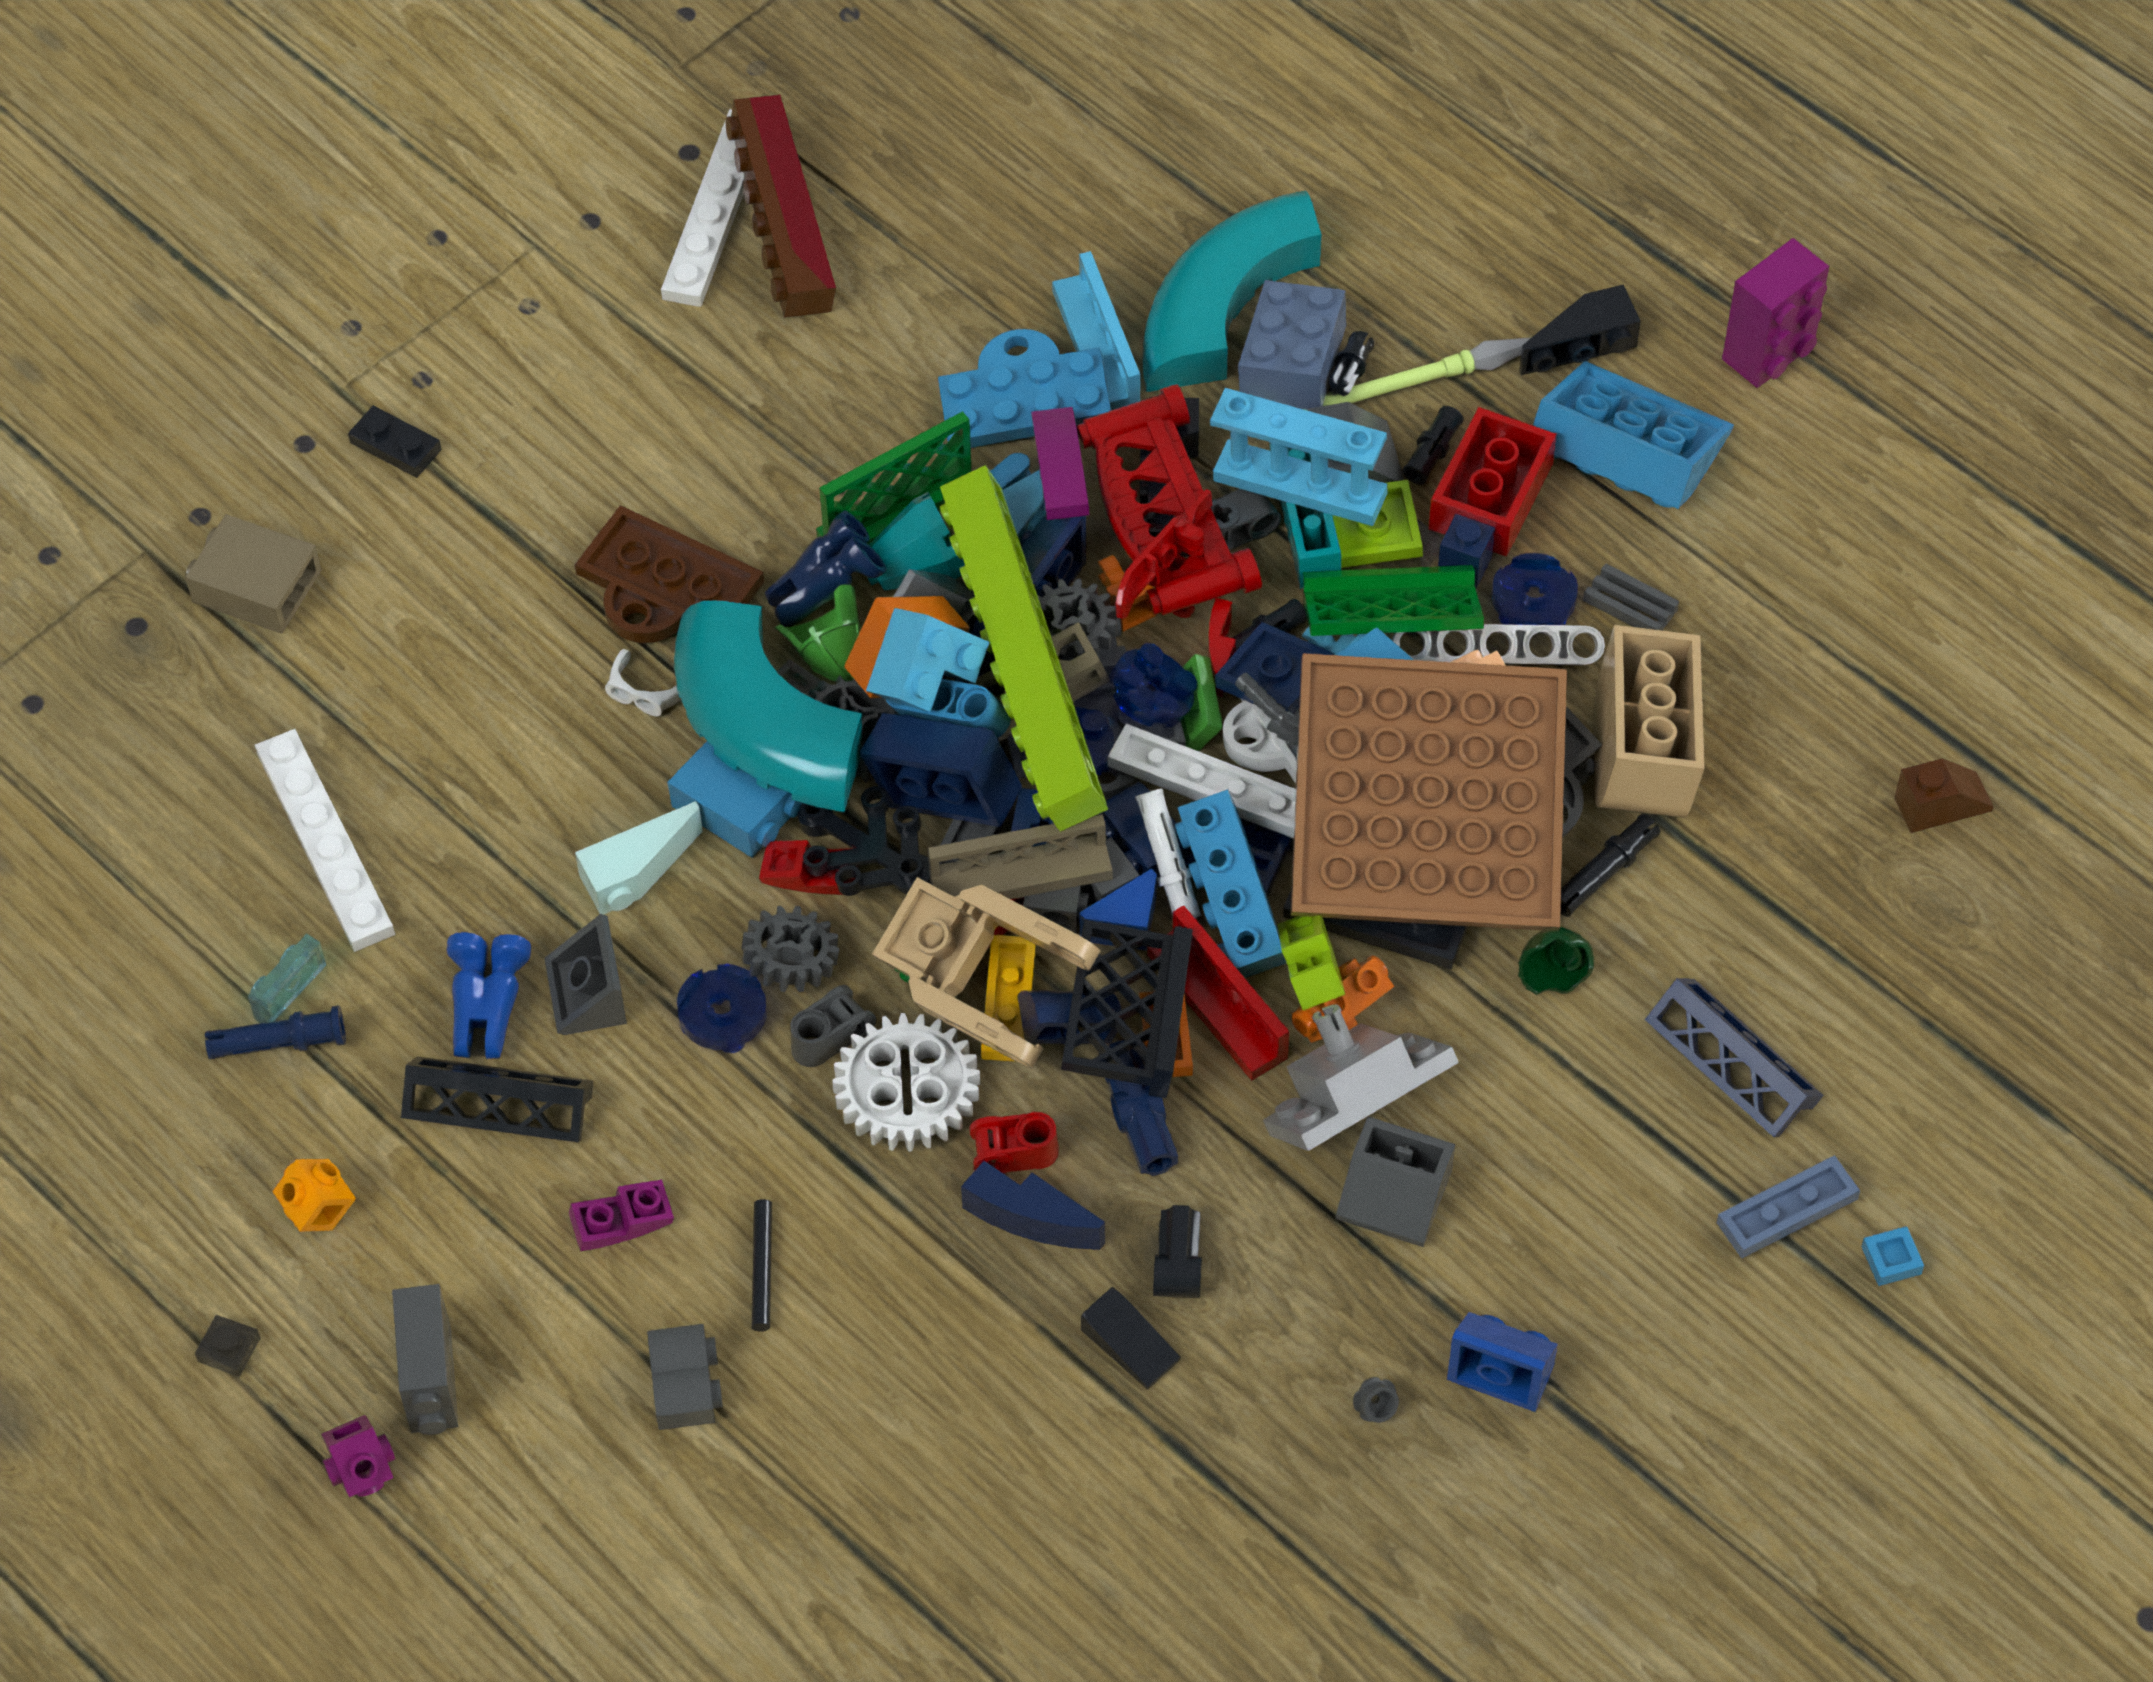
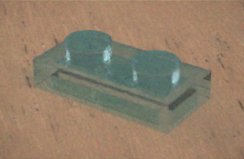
M306 933L296 945H291L284 951L280 962L267 976L260 977L254 983L248 999L255 1020L260 1023L274 1022L324 969L326 962L319 941Z

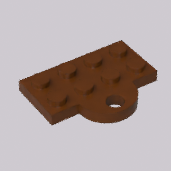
M621 505L575 563L576 575L606 588L604 593V609L607 622L612 630L624 639L638 643L658 642L678 632L682 614L691 605L701 601H727L748 604L764 583L762 571ZM633 613H641L646 616V619L638 624H630L625 621V618Z

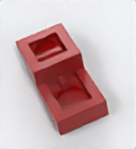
M1215 598L1209 622L1208 657H1210L1214 680L1218 671L1236 652V639L1228 637L1232 624V601ZM1215 685L1216 695L1223 697L1225 691L1216 688Z
M808 840L771 841L766 846L759 875L761 883L806 893L843 895L840 893L835 881V874L839 869L830 870L821 876H813L807 872L803 862V854L808 848L812 847ZM846 848V849H827V850H828V853H829V852H835V851H841V850H847V849H853V848ZM815 859L812 863H819L823 859ZM849 878L845 880L844 883H850L854 881L855 878Z

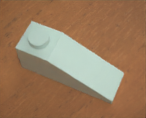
M696 801L575 852L579 876L600 914L604 915L613 910H623L634 901L641 899L703 832L700 808Z

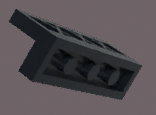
M417 1056L406 1064L401 1118L579 1143L582 1138L585 1104L592 1098L593 1080ZM416 1084L432 1086L444 1102L434 1110L414 1108ZM445 1088L458 1091L450 1096ZM465 1091L476 1092L488 1108L478 1116L466 1115L454 1099ZM490 1095L502 1097L495 1102ZM509 1097L519 1098L532 1114L522 1122L510 1121L499 1108V1105ZM534 1101L547 1103L539 1108ZM554 1103L573 1106L571 1129L554 1127L543 1112ZM448 1106L453 1113L441 1112L440 1110ZM492 1112L497 1119L485 1118V1116ZM536 1118L541 1125L528 1123H530L533 1119Z

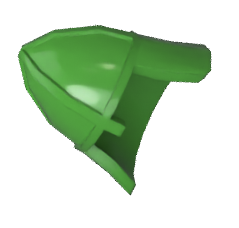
M839 585L834 591L835 608L830 612L805 624L794 627L778 625L774 628L793 645L813 671L832 681H836L840 675L847 682L852 681L853 677L845 669L844 665L861 631L862 625L856 606L855 588L851 585Z

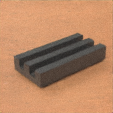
M1606 563L1601 569V574L1596 575L1592 586L1587 587L1583 596V601L1633 627L1661 631L1664 630L1679 606L1678 600ZM1601 590L1623 601V604L1602 594ZM1638 609L1641 610L1642 612H1644V613H1646V614H1648V615H1650V616H1652V617L1658 619V621H1655V620H1653V619H1651V618H1649V617H1647V616H1645V615H1643V614L1637 612V610H1638Z

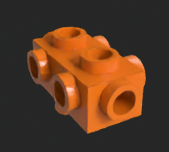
M1372 955L1360 963L1353 958L1338 967L1345 995L1306 1010H1302L1301 1006L1291 1013L1292 1022L1297 1031L1304 1037H1307L1311 1043L1321 1040V1034L1312 1016L1317 1011L1322 1016H1325L1322 1008L1330 1005L1340 1006L1341 1014L1348 1030L1357 1026L1358 1023L1355 1017L1395 987L1388 978V970L1385 964L1378 957Z

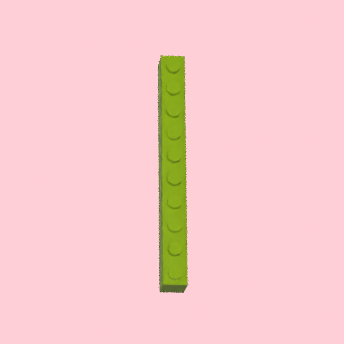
M984 465L940 486L945 504L940 506V510L948 527L954 529L955 534L950 536V542L958 558L964 560L965 565L959 568L967 588L970 591H974L975 597L970 599V604L979 622L984 623L985 629L980 631L982 639L989 642L987 651L990 654H994L996 660L990 663L991 670L998 684L1001 687L1004 686L1006 691L1005 694L1000 696L1002 704L1011 719H1015L1017 725L1011 728L1013 738L1020 751H1025L1027 759L1022 761V767L1032 786L1036 785L1038 793L1032 795L1034 804L1042 819L1050 817L1061 832L1108 810L1003 490L987 466Z

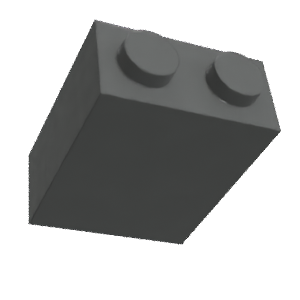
M440 1284L392 1290L399 1393L411 1433L420 1432L426 1435H435L444 1432L447 1428L458 1427L451 1325Z

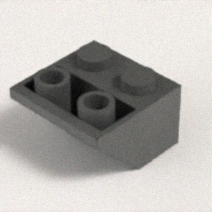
M1367 1116L1352 1155L1336 1219L1424 1247L1452 1173L1455 1144Z

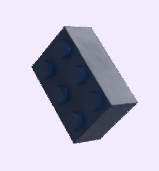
M882 713L860 751V755L878 787L886 791L890 804L889 807L893 809H898L902 806H913L918 810V813L1000 827L1023 787L994 731L985 727L978 726L973 728L955 725L944 720L937 722L918 719L907 714L900 716Z

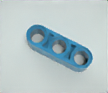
M942 679L931 712L900 705L886 699L887 703L901 716L907 714L918 719L937 722L944 720L955 725L973 728L978 726L985 727L994 731L997 738L1007 731L1011 722V718L1008 716L1003 704L986 688L974 684Z

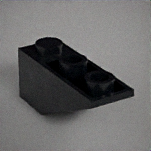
M1624 284L1584 294L1522 345L1519 369L1521 376L1534 372H1546L1554 367L1574 362L1582 363L1591 358L1611 353H1622L1637 347L1641 321Z

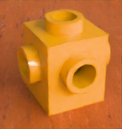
M296 1159L285 1169L284 1176L272 1191L282 1205L285 1215L292 1220L299 1232L333 1231L356 1200V1197L342 1179L339 1169L329 1159Z

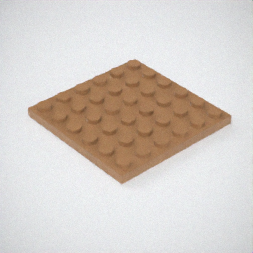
M1303 653L1300 674L1291 916L1311 917L1320 915L1322 918L1543 930L1548 927H1560L1567 669Z

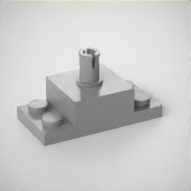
M1330 1005L1322 1008L1325 1016H1322L1319 1011L1315 1012L1312 1016L1325 1044L1286 1066L1300 1098H1291L1283 1101L1276 1106L1275 1113L1263 1119V1122L1270 1136L1309 1151L1459 1062L1451 1046L1413 1033L1394 1035L1362 1023L1348 1030L1341 1014L1340 1006Z

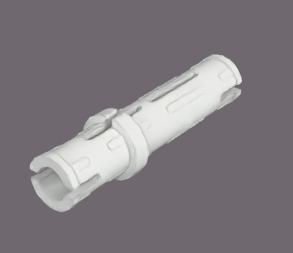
M1163 789L1135 796L1161 876L1157 878L1159 887L1164 886L1172 915L1173 911L1184 905L1194 918L1201 916L1202 914L1190 881L1192 875L1190 869L1186 868L1175 829L1163 795Z

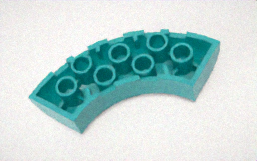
M1306 190L1260 202L1232 215L1207 231L1177 259L1155 295L1146 322L1143 339V375L1146 392L1157 391L1174 384L1182 387L1227 379L1228 347L1226 340L1228 329L1232 320L1237 317L1242 308L1255 296V290L1264 284L1265 280L1276 281L1289 274L1320 266L1322 234L1310 195Z
M701 601L691 605L681 616L675 642L674 671L678 696L682 700L686 709V716L700 738L704 737L714 747V754L736 772L742 769L756 778L757 785L765 789L772 785L791 793L792 800L819 808L845 812L861 758L860 751L863 748L862 713L843 710L814 700L791 686L777 673L762 648V606L727 601Z

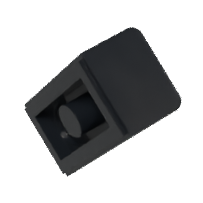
M1111 1287L1081 1315V1331L1147 1390L1180 1361L1181 1357L1114 1287Z

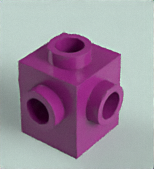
M366 1415L321 1434L330 1455L329 1458L322 1460L333 1487L342 1484L349 1497L356 1494L358 1496L371 1495L382 1489L384 1482L394 1478L388 1465L389 1462L396 1460L385 1433L379 1436L376 1435Z

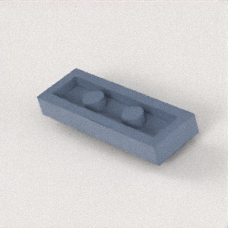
M1834 1155L1719 1213L1716 1223L1742 1259L1858 1200L1860 1189Z

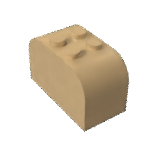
M1614 625L1599 674L1594 707V736L1602 744L1599 751L1594 754L1595 803L1598 808L1681 818L1688 816L1704 772L1700 635Z

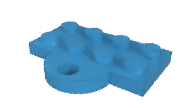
M1030 329L1011 330L993 338L983 348L979 356L977 370L938 377L944 421L963 411L970 420L971 448L1033 437L1034 430L1031 415L1033 411L1073 407L1076 425L1082 424L1084 419L1111 411L1100 347L1059 354L1057 346L1048 336ZM1016 346L1027 348L1023 354L1018 356L1007 353ZM954 433L947 437V441L951 439Z

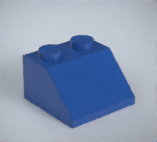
M1468 1312L1452 1337L1447 1380L1536 1412L1555 1364L1558 1344L1551 1342L1545 1335L1539 1332H1523L1507 1326L1497 1317L1491 1315L1479 1316Z

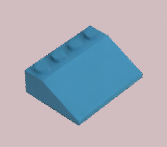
M1585 361L1541 400L1533 426L1557 434L1554 458H1561L1571 462L1584 473L1598 474L1614 481L1617 487L1623 490L1637 491L1649 496L1653 502L1660 506L1679 509L1694 493L1732 432L1734 424Z

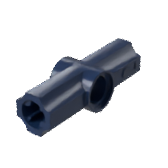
M1125 1040L1111 1043L1108 1047L1112 1049ZM1134 1049L1118 1057L1125 1066L1144 1069L1143 1061ZM1105 1078L1111 1092L1110 1100L1119 1131L1127 1135L1140 1173L1150 1174L1151 1176L1166 1173L1172 1166L1178 1164V1154L1165 1122L1166 1112L1163 1099L1148 1096L1150 1086Z

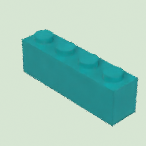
M1288 447V456L1311 462L1310 453ZM1280 500L1300 589L1303 588V572L1341 570V550L1333 516Z

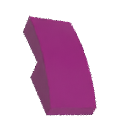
M662 1179L618 1186L616 1195L613 1197L571 1203L569 1209L570 1220L580 1252L614 1245L643 1236L673 1223L674 1220Z

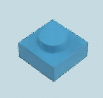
M1907 1226L1863 1238L1861 1247L1878 1286L1922 1274L1924 1264Z

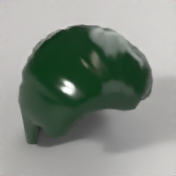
M1563 927L1545 928L1535 934L1523 948L1518 962V977L1521 978L1526 990L1531 991L1535 995L1548 990L1567 994L1592 974L1594 969L1593 949L1590 943L1579 933Z

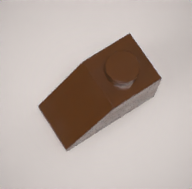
M1943 758L1901 769L1894 799L1911 833L1992 812L1993 805L1976 771Z

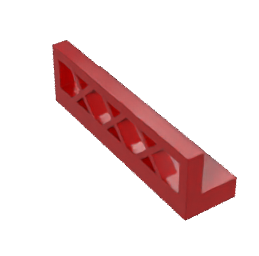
M1183 905L1173 911V930L1167 933V935L1173 936L1175 926L1193 929L1184 990L1185 1001L1249 1079L1253 1081L1288 1059L1290 1031L1188 909ZM1147 947V955L1151 960L1160 957L1161 949Z

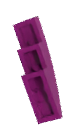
M1073 407L1031 412L1047 520L1090 515Z

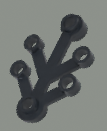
M878 786L869 787L861 795L864 811L868 814L869 836L835 816L833 810L805 803L801 804L798 819L805 834L819 837L829 833L853 848L828 853V850L823 846H812L803 854L806 870L813 876H821L830 870L839 869L835 874V881L840 893L843 895L852 896L861 890L890 885L895 886L899 891L907 895L917 877L931 884L928 857L919 853L918 831L922 826V822L915 807L902 806L893 814L896 830L901 834L900 855L888 848L886 812L890 804L886 791ZM875 799H881L878 803L870 804ZM905 819H913L908 823H902V821H904ZM815 859H823L819 863H812ZM878 863L885 868L861 873L856 866ZM849 878H855V880L850 883H844V881Z

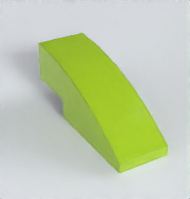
M1320 915L1311 917L1298 916L1277 924L1281 950L1288 965L1289 977L1302 1010L1345 995L1340 971L1323 918Z

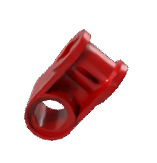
M1043 1112L1003 1117L987 1116L975 1120L969 1128L970 1136L975 1140L977 1156L973 1160L974 1170L983 1161L1003 1174L1007 1172L1044 1169L1055 1163L1059 1155L1055 1122L1049 1115ZM1037 1137L1046 1139L1044 1142L1039 1144H1032L1029 1142L1031 1139Z

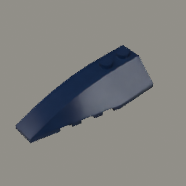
M1047 516L1042 517L1033 531L1027 530L1021 538L1020 545L1038 596L1043 597L1042 586L1045 584L1053 590L1057 589L1059 579H1063L1066 585L1070 586L1086 564V516L1047 520ZM976 619L970 634L981 638L980 631L985 629L984 623H980ZM986 651L978 677L991 670L990 663L996 661L994 654ZM955 679L957 682L968 683L967 681ZM994 684L987 688V690L993 694L999 685Z

